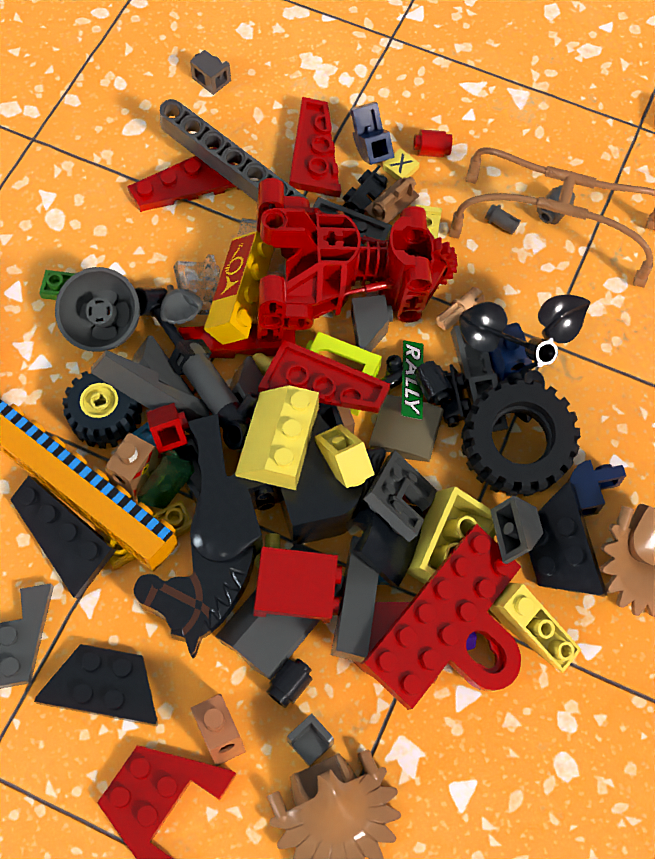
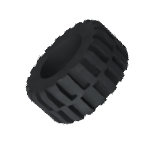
M515 378L513 383L504 380L498 382L495 388L489 387L485 390L481 397L477 398L464 421L465 424L461 433V438L463 439L462 453L467 456L468 461L466 464L469 470H474L477 473L476 479L483 484L485 481L491 485L490 490L497 493L500 490L504 491L506 496H516L517 494H523L524 497L530 496L538 491L542 492L561 479L573 465V459L578 455L580 447L577 444V440L581 437L580 428H575V422L578 418L575 411H568L567 407L570 403L565 397L560 400L555 396L558 390L552 386L546 390L541 387V381L534 379L530 384L525 383V378ZM508 413H521L536 420L546 436L547 446L544 454L537 461L530 464H518L501 455L492 439L493 427L500 417Z

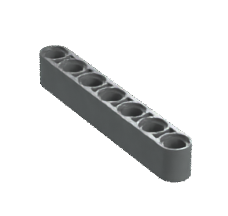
M169 99L160 105L161 129L256 202L258 200V185L266 178L281 180L284 184V196L306 198L181 102ZM235 162L238 165H231L229 163ZM250 178H257L259 181H252Z

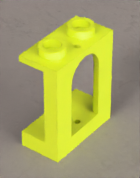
M318 332L315 340H309L306 349L318 354L320 351H328L364 365L362 372L375 378L380 371L382 356L324 333ZM350 408L353 415H359L361 410Z

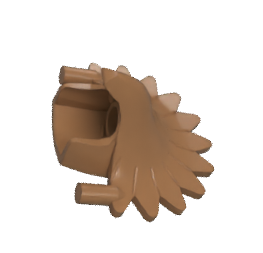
M639 504L634 512L633 508L622 505L617 523L609 525V530L615 540L604 543L601 546V550L612 557L600 566L602 573L613 575L605 586V590L610 593L619 591L616 605L624 608L631 603L633 615L639 616L646 607L648 614L655 617V507Z
M369 749L357 754L365 771V774L360 777L356 776L340 753L292 774L290 781L295 807L292 809H286L279 791L267 796L275 817L270 819L269 824L272 827L286 830L277 842L278 849L296 847L293 859H365V857L368 859H384L378 842L393 843L396 841V836L385 824L401 818L399 811L386 805L397 795L398 790L394 787L380 786L387 770L385 767L377 768Z

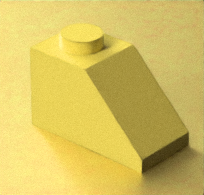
M342 424L314 436L315 442L334 476L346 488L359 486L367 478L375 475L363 441Z

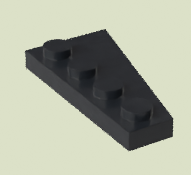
M28 476L10 500L73 598L80 599L117 549L37 479Z

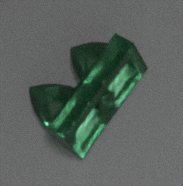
M175 449L163 452L161 463L150 472L148 480L137 493L138 503L142 502L147 506L160 509L166 508L195 472L193 462L180 459Z

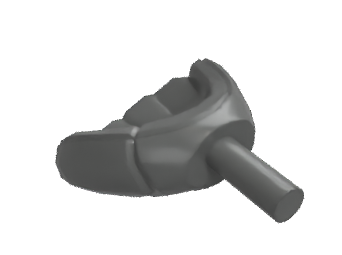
M170 284L167 286L168 292L162 300L160 316L162 321L169 324H185L186 321L189 322L196 317L203 304L193 291L189 289H174L173 285Z

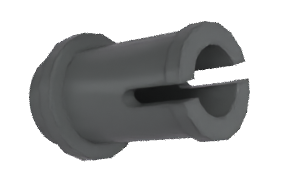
M493 204L485 216V219L489 220L488 224L494 223L511 235H513L521 222L520 219L502 210L501 205L496 206Z

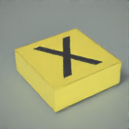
M400 148L394 153L395 158L386 160L382 168L393 178L399 180L400 178H408L419 169L420 163Z

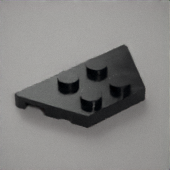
M571 482L565 483L538 511L543 534L533 549L529 551L537 584L543 588L560 589L600 597L608 596L575 486Z
M80 644L38 693L34 701L39 705L158 726V717L142 655Z

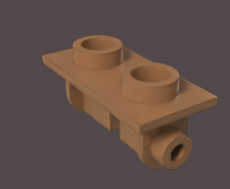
M412 177L400 178L369 204L364 211L374 219L389 223L420 196L414 190L416 181Z

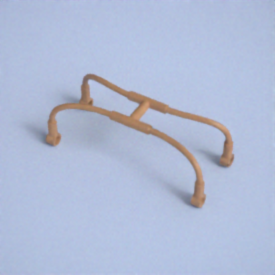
M491 147L480 148L471 157L466 182L476 184L480 171L481 155L490 154L545 174V177L564 181L559 201L544 197L535 198L508 193L478 195L464 201L457 211L454 212L449 237L459 239L463 227V212L469 206L484 201H517L537 205V208L583 220L588 218L619 230L642 247L646 260L643 261L640 269L637 270L633 285L645 287L648 276L653 268V252L649 244L627 226L608 217L589 212V209L571 205L570 200L575 184L592 189L597 187L614 191L647 194L654 197L655 189L597 180V178L552 166L544 167ZM655 208L649 215L646 224L647 229L655 230Z

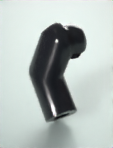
M391 355L387 358L386 375L380 379L391 384L390 390L402 383L404 366L402 367L403 362L398 355Z

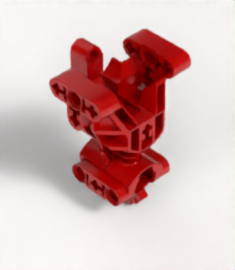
M266 178L258 185L256 231L260 233L264 243L272 245L273 248H281V255L287 259L285 269L286 280L279 275H267L259 281L257 339L260 342H267L268 330H272V341H281L284 330L309 329L313 326L314 319L331 311L334 312V315H340L341 308L347 302L349 295L363 291L365 293L378 291L379 295H385L387 305H391L392 310L397 311V319L406 323L418 321L421 319L422 311L427 306L436 289H439V284L446 285L447 279H453V273H457L458 263L455 248L450 247V242L442 243L441 237L434 238L427 228L426 211L422 207L410 206L402 210L400 218L391 229L389 240L383 241L368 236L360 237L356 224L343 211H337L336 214H327L320 211L319 208L310 207L309 200L304 197L284 196V184L279 179ZM356 281H360V285L364 286L351 290V287L355 286Z

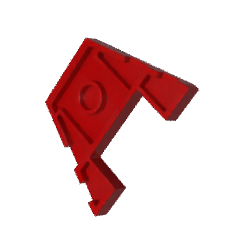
M137 745L97 803L136 859H173L151 842L191 782L195 783L220 801L237 774L232 770Z

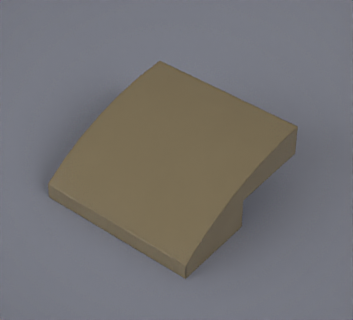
M387 395L378 413L369 441V447H383L386 452L391 453L396 450L404 459L430 462L444 413L443 408L423 402V419L404 417L401 415L402 397Z

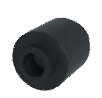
M428 361L415 369V381L428 403H435L438 406L451 398L450 394L454 389L440 365H436L434 361Z
M298 658L295 661L288 659L269 682L270 687L266 693L284 708L290 703L294 704L313 680L309 675L312 671L311 668Z

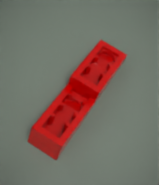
M252 324L248 339L224 345L204 330L205 326L179 327L178 330L185 340L202 339L212 352L209 358L233 359L236 354L254 355L256 353L275 356L283 340L296 344L295 330H284L281 341H272V330H268L267 342H260L257 339V324Z

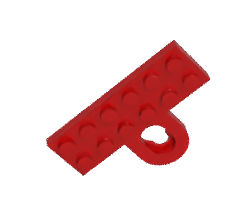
M478 524L473 525L360 665L407 710L415 707L447 664L454 668L470 685L479 690L496 691L508 687L514 682L520 671V650L511 634L487 611L521 566L515 560L508 564L503 563L498 543ZM472 632L480 633L488 641L489 648L495 656V663L491 668H486L481 663H476L468 654L466 641Z

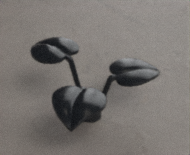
M570 294L557 295L546 300L538 312V321L545 327L542 330L544 339L535 337L526 342L503 333L507 326V315L500 305L492 302H482L462 312L459 319L460 331L467 344L480 352L495 350L500 338L525 347L527 357L534 362L522 367L521 374L511 373L504 380L513 383L515 378H525V383L530 384L534 379L541 381V387L545 389V381L542 374L537 370L531 369L535 367L541 368L543 365H549L556 360L558 348L553 341L556 343H568L579 334L591 302L583 297ZM514 413L517 417H519L522 421L528 423L532 419V417L528 415Z

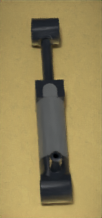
M136 288L140 303V316L155 317L175 345V349L168 360L169 364L177 375H185L212 415L218 414L219 425L223 429V439L226 446L232 450L243 449L252 420L249 413L257 402L258 396L254 392H248L242 403H240L209 360L212 352L202 339L185 340L174 324L161 320V304L168 292L165 288Z

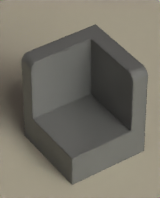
M312 713L287 736L290 746L309 767L334 744L333 736Z

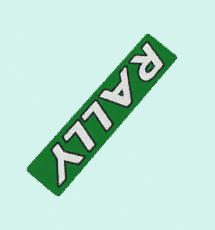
M406 340L403 341L402 367L404 366L402 371L401 415L423 419V393L415 381L416 375L414 371L423 364L424 345Z

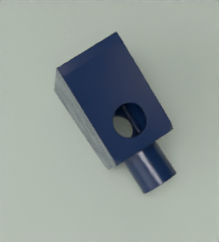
M519 323L508 324L503 331L505 334L526 341ZM503 338L499 339V344L495 350L488 352L492 370L496 373L498 382L504 381L511 373L521 374V368L532 363V360L525 353V347Z

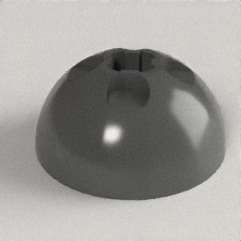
M104 267L87 268L70 277L62 286L55 304V318L62 335L74 346L91 352L109 351L125 343L135 331L140 317L139 298L133 285L119 272Z

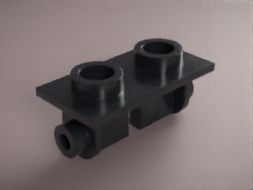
M380 165L372 172L367 169L357 180L360 186L357 189L351 187L342 197L345 201L342 205L343 207L361 214L365 213L364 209L372 203L366 195L368 194L375 200L387 188V178L376 173L381 167Z
M450 364L451 373H448V371L443 372L454 390L450 394L451 400L441 404V408L444 410V422L448 424V427H456L459 425V421H465L472 405L469 398H465L464 389H467V382L462 372L459 373Z

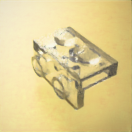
M208 254L203 262L177 261L173 268L178 289L193 291L203 304L202 309L197 315H208L220 279V269L216 265L214 255Z

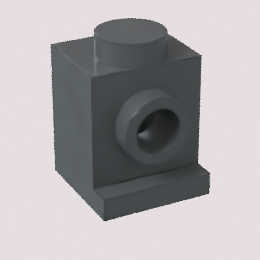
M206 50L196 54L190 60L192 79L212 95L231 82L230 63L227 61L222 63L217 56H212Z

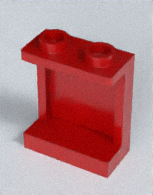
M262 547L253 616L266 617V614L319 619L323 620V623L329 624L332 615L337 616L340 598L334 596L335 584L340 585L342 578V566L337 565L338 555Z

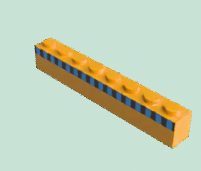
M0 399V451L154 572L179 545L174 534L176 532L174 527L164 519L160 522L152 516L153 512L144 503L139 502L136 504L130 499L131 495L122 486L117 485L114 487L108 482L109 478L100 469L95 468L92 470L89 468L87 461L79 453L74 452L71 454L67 451L66 445L57 436L53 435L50 438L45 434L46 430L36 420L33 419L30 422L24 418L25 414L15 404L9 406Z

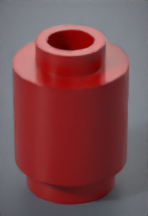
M420 129L419 134L414 135L413 150L418 151V156L443 158L444 155L451 154L452 134H446V131Z

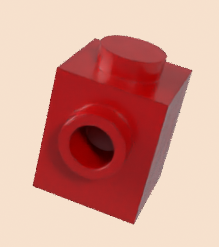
M175 403L146 412L149 429L159 453L188 444L184 430L188 429L189 425L184 411L178 413Z

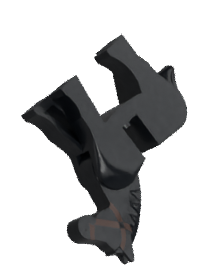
M319 403V409L296 490L237 477L235 474L227 476L218 414L188 421L191 434L186 435L188 444L165 451L167 461L178 469L183 477L186 490L196 503L190 530L193 573L189 577H174L168 581H163L154 574L142 575L135 583L134 594L143 610L164 619L168 623L171 630L170 634L174 640L186 642L190 656L193 659L197 656L202 639L210 635L224 622L248 585L255 558L261 553V548L263 547L262 533L254 509L260 511L268 510L280 502L293 545L295 543L299 545L342 535L355 524L353 521L364 505V497L382 467L386 450L383 447L366 449L375 475L367 478L363 484L346 488L337 480L314 439V436L340 424L343 425L337 406Z

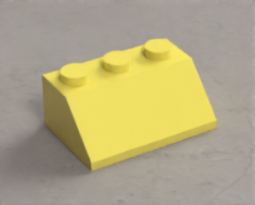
M290 385L260 392L235 476L296 490L319 409V392Z
M455 486L437 491L422 524L418 545L407 574L426 584L463 536L475 524H478L494 539L496 532L490 508Z

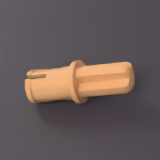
M473 287L460 299H454L451 302V306L437 316V325L443 330L449 329L459 321L462 312L484 302V295L477 298L482 291L477 287Z

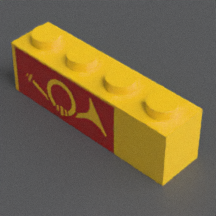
M258 231L232 239L205 323L204 330L222 345L248 339L258 304L259 281L267 275L274 251L272 245L262 241Z

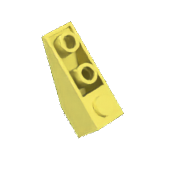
M509 582L489 609L508 630L561 673L567 669L582 650L524 584Z

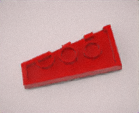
M302 97L289 185L295 189L340 198L342 191L341 184L338 181L339 171L334 155L335 145L331 135L332 126L328 102Z
M193 156L127 187L129 194L140 212L173 205L176 200L188 199V201L199 199V195L213 192L214 195L225 193V189L236 186L197 156Z
M283 340L258 386V392L290 385L319 392V403L379 413L391 384L287 340Z

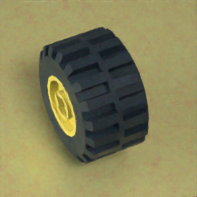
M85 371L81 373L83 377L80 380L75 378L71 381L73 387H67L65 391L68 398H63L64 416L74 434L82 442L85 440L88 446L94 447L95 443L98 444L100 449H106V443H110L112 448L119 446L117 441L123 440L129 432L133 433L136 431L137 427L135 424L141 423V404L92 373L88 374Z

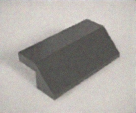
M296 543L290 549L297 551L313 552ZM343 575L340 585L335 584L334 596L340 597ZM255 589L215 637L223 645L238 653L253 670L271 680L320 620L266 614V617L253 616Z

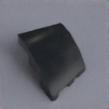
M365 501L353 521L364 532L353 551L391 586L399 587L414 557L422 526L418 535L408 542L402 535L394 532L391 525L382 516L373 512ZM409 505L423 518V511L419 507Z

